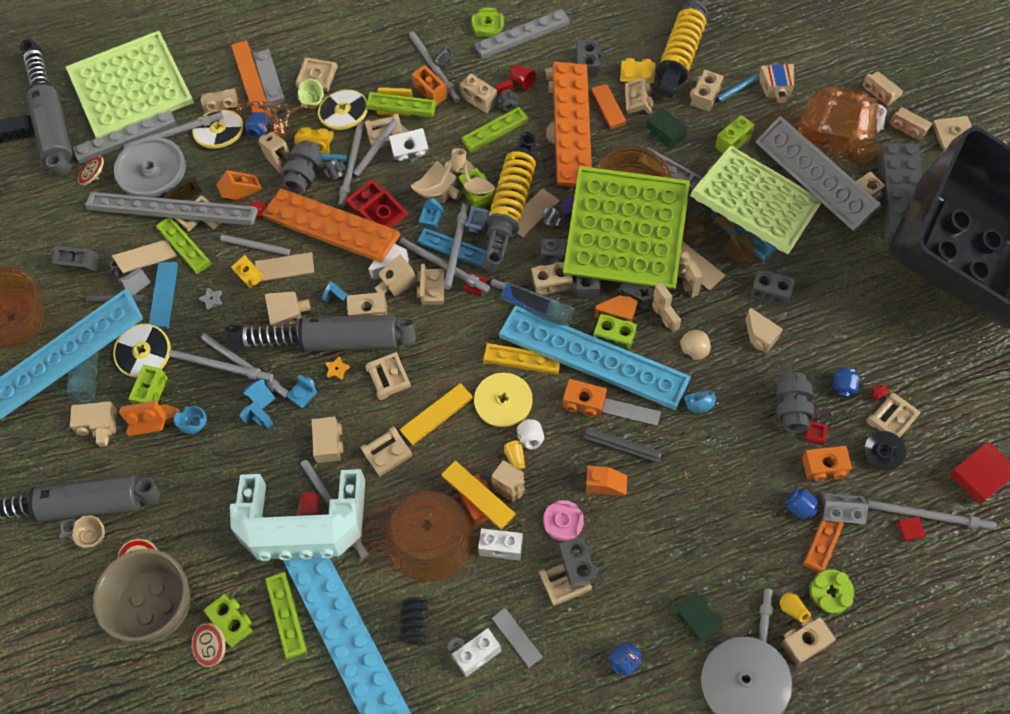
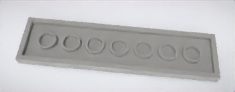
M779 116L755 141L758 146L854 233L882 207L881 203L783 117Z

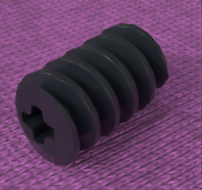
M413 597L402 601L404 608L401 609L403 617L400 619V622L403 625L400 626L399 630L402 633L399 635L401 642L409 645H424L426 643L420 640V638L426 636V633L422 632L421 629L427 628V625L421 623V621L428 618V616L422 614V612L428 611V607L422 606V604L429 602L427 598Z

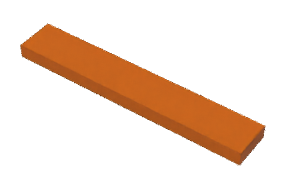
M247 40L232 44L231 46L252 112H263L268 118L272 117Z

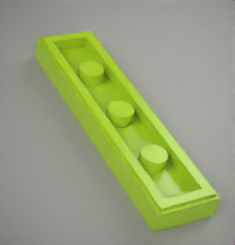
M374 92L369 93L366 103V109L425 117H433L436 108V100Z
M517 107L462 137V142L472 153L527 123L528 117L520 107Z
M166 218L156 225L159 232L196 274L211 265L210 260L173 218Z
M286 572L265 578L285 658L288 660L308 653Z

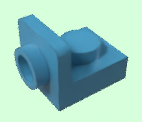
M299 374L297 377L299 382L286 397L303 409L317 391L314 386L315 382L307 376L304 378Z
M254 402L246 406L239 415L246 425L252 419L259 426L263 424L267 429L274 424L271 418Z

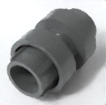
M305 140L300 142L299 145H295L291 150L289 161L286 162L282 170L284 186L292 192L301 193L306 188L311 187L314 181L315 172L318 171L322 163L321 150L315 143Z
M787 373L780 378L781 383L776 386L777 401L780 402L777 406V419L783 423L784 429L788 432H804L810 428V422L815 418L814 405L810 402L813 399V385L807 381L806 376L802 373Z

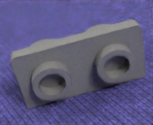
M821 493V502L824 506L823 518L825 521L866 523L869 504L863 496Z

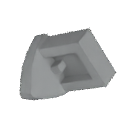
M140 267L127 276L118 279L120 284L131 295H136L137 292L151 283Z

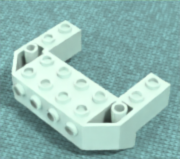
M361 469L341 470L338 499H330L329 515L263 517L266 484L261 474L240 475L236 504H230L231 529L239 542L256 559L261 561H269L270 559L290 560L291 558L311 559L312 557L329 559L333 556H340L362 536L365 479Z

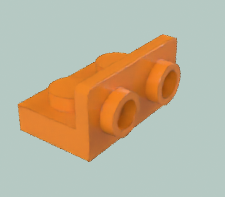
M156 400L122 406L119 410V414L129 425L126 431L128 436L161 431L167 415Z

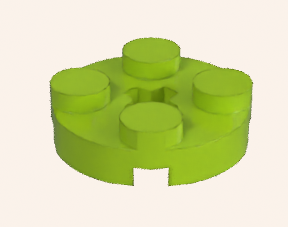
M482 8L476 15L474 13L471 19L472 29L478 37L495 36L500 34L504 28V17L502 13L500 15L494 8Z
M831 569L819 572L810 584L809 594L812 602L826 613H839L853 604L854 588L846 573ZM830 585H832L837 592L835 593L834 598H832L831 594H827V590L830 589Z

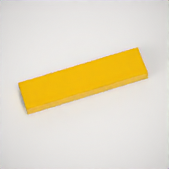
M487 343L483 363L559 374V362L526 349Z
M460 383L399 429L400 433L413 446L473 400V396Z
M456 460L441 474L443 479L500 530L515 516V512Z

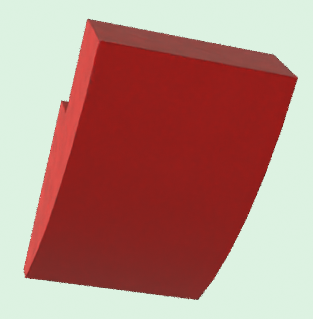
M373 178L346 199V206L356 216L389 228H393L409 215L385 188L382 189Z
M987 442L957 466L949 476L981 505L1010 480V461L990 442Z

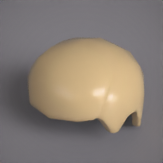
M701 330L688 331L682 336L680 341L684 354L690 355L693 360L704 359L711 349L708 335Z
M87 515L74 522L72 538L77 546L90 549L95 548L103 541L105 528L99 518Z

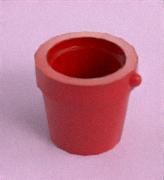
M515 64L509 72V79L519 85L524 91L533 86L537 76L536 71L532 67L527 68L519 64Z
M310 492L300 494L294 516L321 515L319 495Z

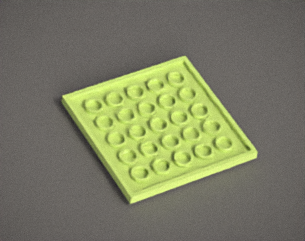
M160 31L66 66L96 138H101L168 110L172 112L194 103Z
M732 146L725 151L690 194L696 201L707 205L714 212L722 214L729 221L737 223L746 231L752 232L760 237L761 240L772 244L779 251L787 254L790 253L821 204L806 189Z

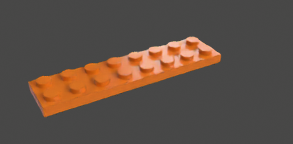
M553 62L556 186L576 187L579 166L592 168L587 65Z
M281 188L261 214L263 219L380 263L383 262L400 236L398 230Z

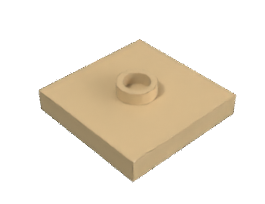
M305 58L295 82L296 87L306 79H314L322 85L323 91L328 92L338 67L337 63Z
M968 116L938 119L932 123L943 152L947 150L948 145L953 139L972 127Z

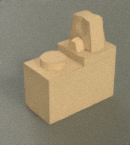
M112 402L71 405L70 428L81 436L93 433V436L96 437V444L99 447H108L109 436L116 434L117 408Z

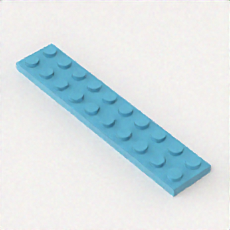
M124 289L0 377V420L143 320L131 293Z
M517 305L513 308L499 333V338L673 410L677 409L691 378L687 374Z
M312 557L311 559L291 558L290 560H283L359 713L411 714L331 559Z

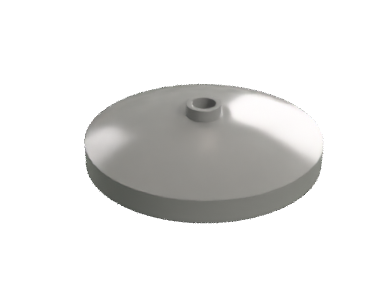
M149 137L133 142L119 154L114 165L115 179L124 192L131 196L153 198L164 195L166 191L175 188L182 180L186 170V161L181 149L174 142L160 137Z
M737 637L724 641L712 650L702 669L701 684L703 694L708 706L715 714H782L789 703L792 680L788 665L775 648L762 640L751 637ZM743 677H745V678H748V677H749V678H750V682H749V683H744V682L742 681V678H743Z

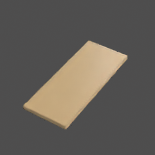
M542 188L523 206L524 210L521 214L520 228L517 234L523 238L543 219L544 216L542 214L546 207L550 209L553 205L556 206L560 200Z
M167 240L112 255L122 273L177 257V254Z
M682 241L680 256L682 253L687 252L691 261L696 262L703 275L701 285L710 291L726 275Z
M312 252L255 261V266L264 276L260 282L315 273Z

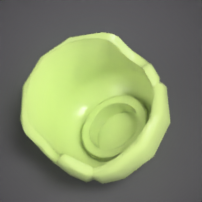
M306 79L299 84L298 99L301 104L307 107H314L322 102L323 87L317 80Z

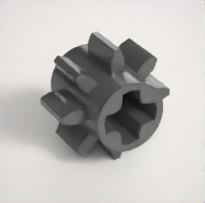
M439 46L433 53L435 55L434 61L440 67L444 65L448 67L454 61L452 58L454 53L447 46L444 48Z
M504 90L500 93V96H497L499 108L503 107L504 111H512L518 105L517 93L513 94L511 90Z
M334 159L324 164L326 169L323 172L326 178L331 177L332 180H335L344 175L342 170L346 168L342 161L338 162L337 159Z
M554 205L550 209L546 207L542 214L543 218H545L544 223L552 228L558 225L562 226L565 221L564 211Z
M113 258L107 264L110 268L108 272L111 276L115 275L117 279L125 277L131 272L122 273Z

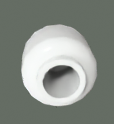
M526 419L518 425L516 430L518 440L524 448L536 449L544 441L542 426L538 421Z

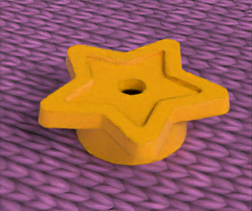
M340 357L334 362H326V366L329 369L327 378L334 377L342 380L345 371L350 366L342 363Z

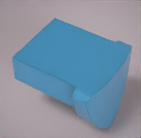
M430 198L424 203L419 226L437 229L444 209L436 199Z
M330 281L321 299L327 302L337 295L347 302V296L350 295Z
M263 379L250 383L244 390V395L248 396L261 409L275 399L274 395L264 384L265 381Z

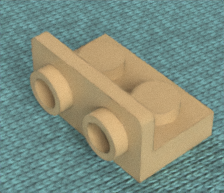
M878 71L873 75L867 74L862 85L887 106L902 96L903 90Z
M644 77L625 83L626 111L628 114L645 109L647 114H651V107L653 106L651 93L653 90L651 84L647 83Z
M235 88L207 93L200 98L205 113L238 107Z
M901 107L893 115L890 125L921 141L932 123Z
M421 264V271L417 272L418 282H420V287H417V298H421L422 305L444 304V269H426L425 264Z

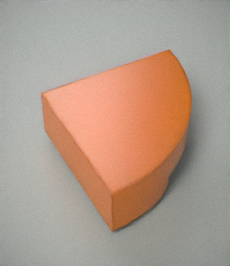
M167 404L159 405L167 415L165 425L174 422L176 412L181 413L176 407Z

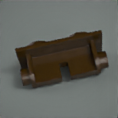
M194 177L192 179L188 178V180L180 184V187L176 186L166 191L163 197L164 199L188 200L202 192V189Z

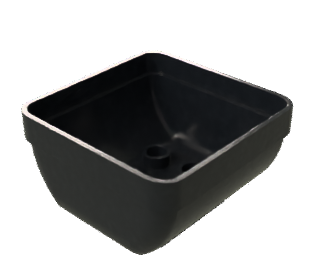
M971 127L953 139L948 145L947 150L936 159L920 178L890 242L889 249L892 257L898 263L1000 327L1009 330L1010 146L982 128Z

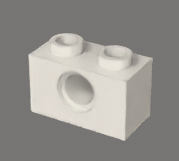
M423 128L389 136L394 160L405 161L409 159V156L422 157L428 152ZM410 142L414 145L413 149L408 150L404 147V145Z
M481 529L478 547L479 556L520 561L523 533Z
M487 628L452 655L457 665L467 677L499 654L501 646Z

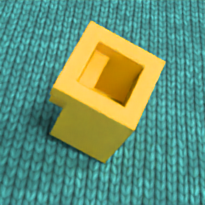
M245 255L231 266L237 276L249 288L258 284L261 278L264 277Z

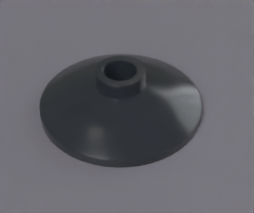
M879 431L867 439L864 453L872 466L888 471L898 468L904 462L906 447L901 438L889 431ZM880 450H885L887 455H881Z

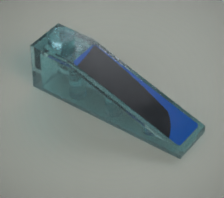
M507 281L499 298L567 326L575 310L571 306Z

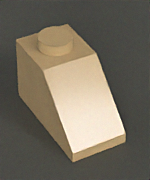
M750 308L745 319L750 343L756 349L767 353L779 339L783 329Z

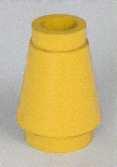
M518 440L505 444V450L503 451L510 464L518 470L525 469L522 444Z
M786 593L781 597L779 605L783 612L802 623L809 620L811 614L796 594Z

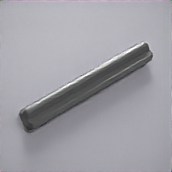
M587 428L584 438L654 462H659L661 458V451L591 428Z

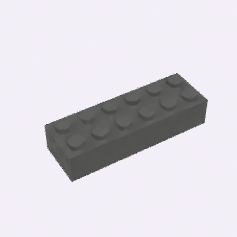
M883 143L877 155L879 180L886 185L881 197L885 245H890L914 189L922 177L919 144Z

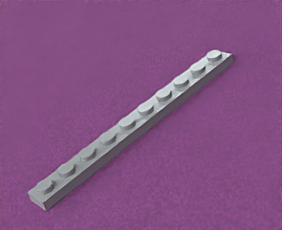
M91 192L85 204L87 210L243 225H253L258 213L257 208L253 206Z

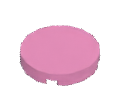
M559 500L546 508L543 515V526L551 538L558 541H569L580 534L583 528L584 516L575 503L568 500Z

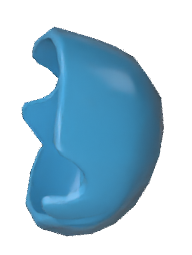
M701 391L684 396L688 409L699 414L708 412L715 406L716 397L714 392H711L712 395L708 391Z
M186 406L182 413L176 412L174 416L175 425L186 434L199 432L207 422V415L204 410L197 406Z

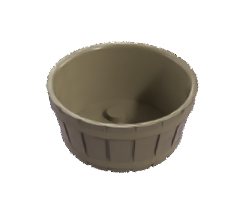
M137 549L130 553L128 552L117 558L116 561H113L100 576L93 595L94 613L96 618H98L97 621L100 626L117 639L128 642L148 643L166 638L179 628L189 611L190 590L186 575L180 564L163 551Z

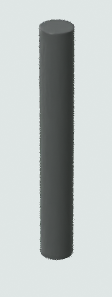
M87 295L86 301L107 302L116 295ZM132 295L135 302H143L142 295Z

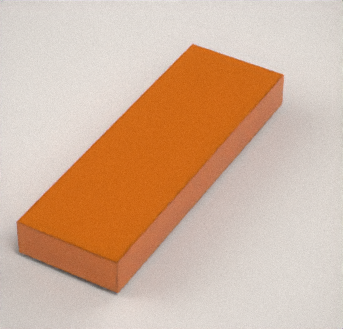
M604 84L591 88V93L609 129L612 130L626 125V119L608 85Z
M822 517L803 562L804 566L816 572L825 571L844 522L825 521Z

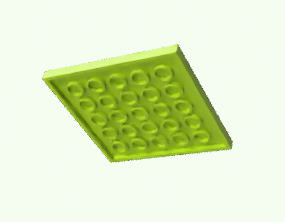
M579 166L563 274L655 287V285L662 282L667 289L675 290L690 181Z

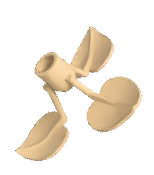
M460 148L452 150L451 159L444 165L446 171L440 183L431 179H422L411 185V188L421 195L429 197L438 196L443 193L441 187L450 171L452 173H465L467 182L464 183V188L470 193L485 194L495 190V186L483 178H469L468 172L473 170L474 167L466 159V151Z

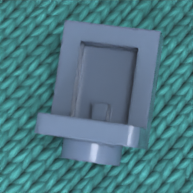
M471 206L468 221L465 222L464 226L469 228L468 231L472 233L484 232L487 224L486 219L490 211Z

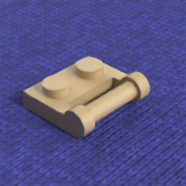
M398 113L375 121H365L371 147L386 127L373 131L372 128L388 125L393 118L399 123L389 136L403 133ZM389 136L381 147L390 145Z
M397 352L365 365L377 389L376 394L379 400H383L391 394L411 387ZM382 367L389 386L384 388L377 369Z
M890 392L886 396L885 402L866 421L870 426L876 427L880 431H889L901 437L921 412L897 394ZM892 405L898 406L885 423L880 420Z
M394 426L389 428L387 433L368 445L364 444L360 447L379 477L413 456ZM394 438L396 441L377 454H371V451L390 439Z
M563 564L546 571L544 569L538 571L553 607L591 591V584L571 590L567 576L550 582L549 578L565 572ZM584 569L577 571L579 576H587Z

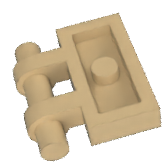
M684 252L680 256L678 277H684V290L689 292L692 298L699 294L703 275L696 262H692L689 254Z

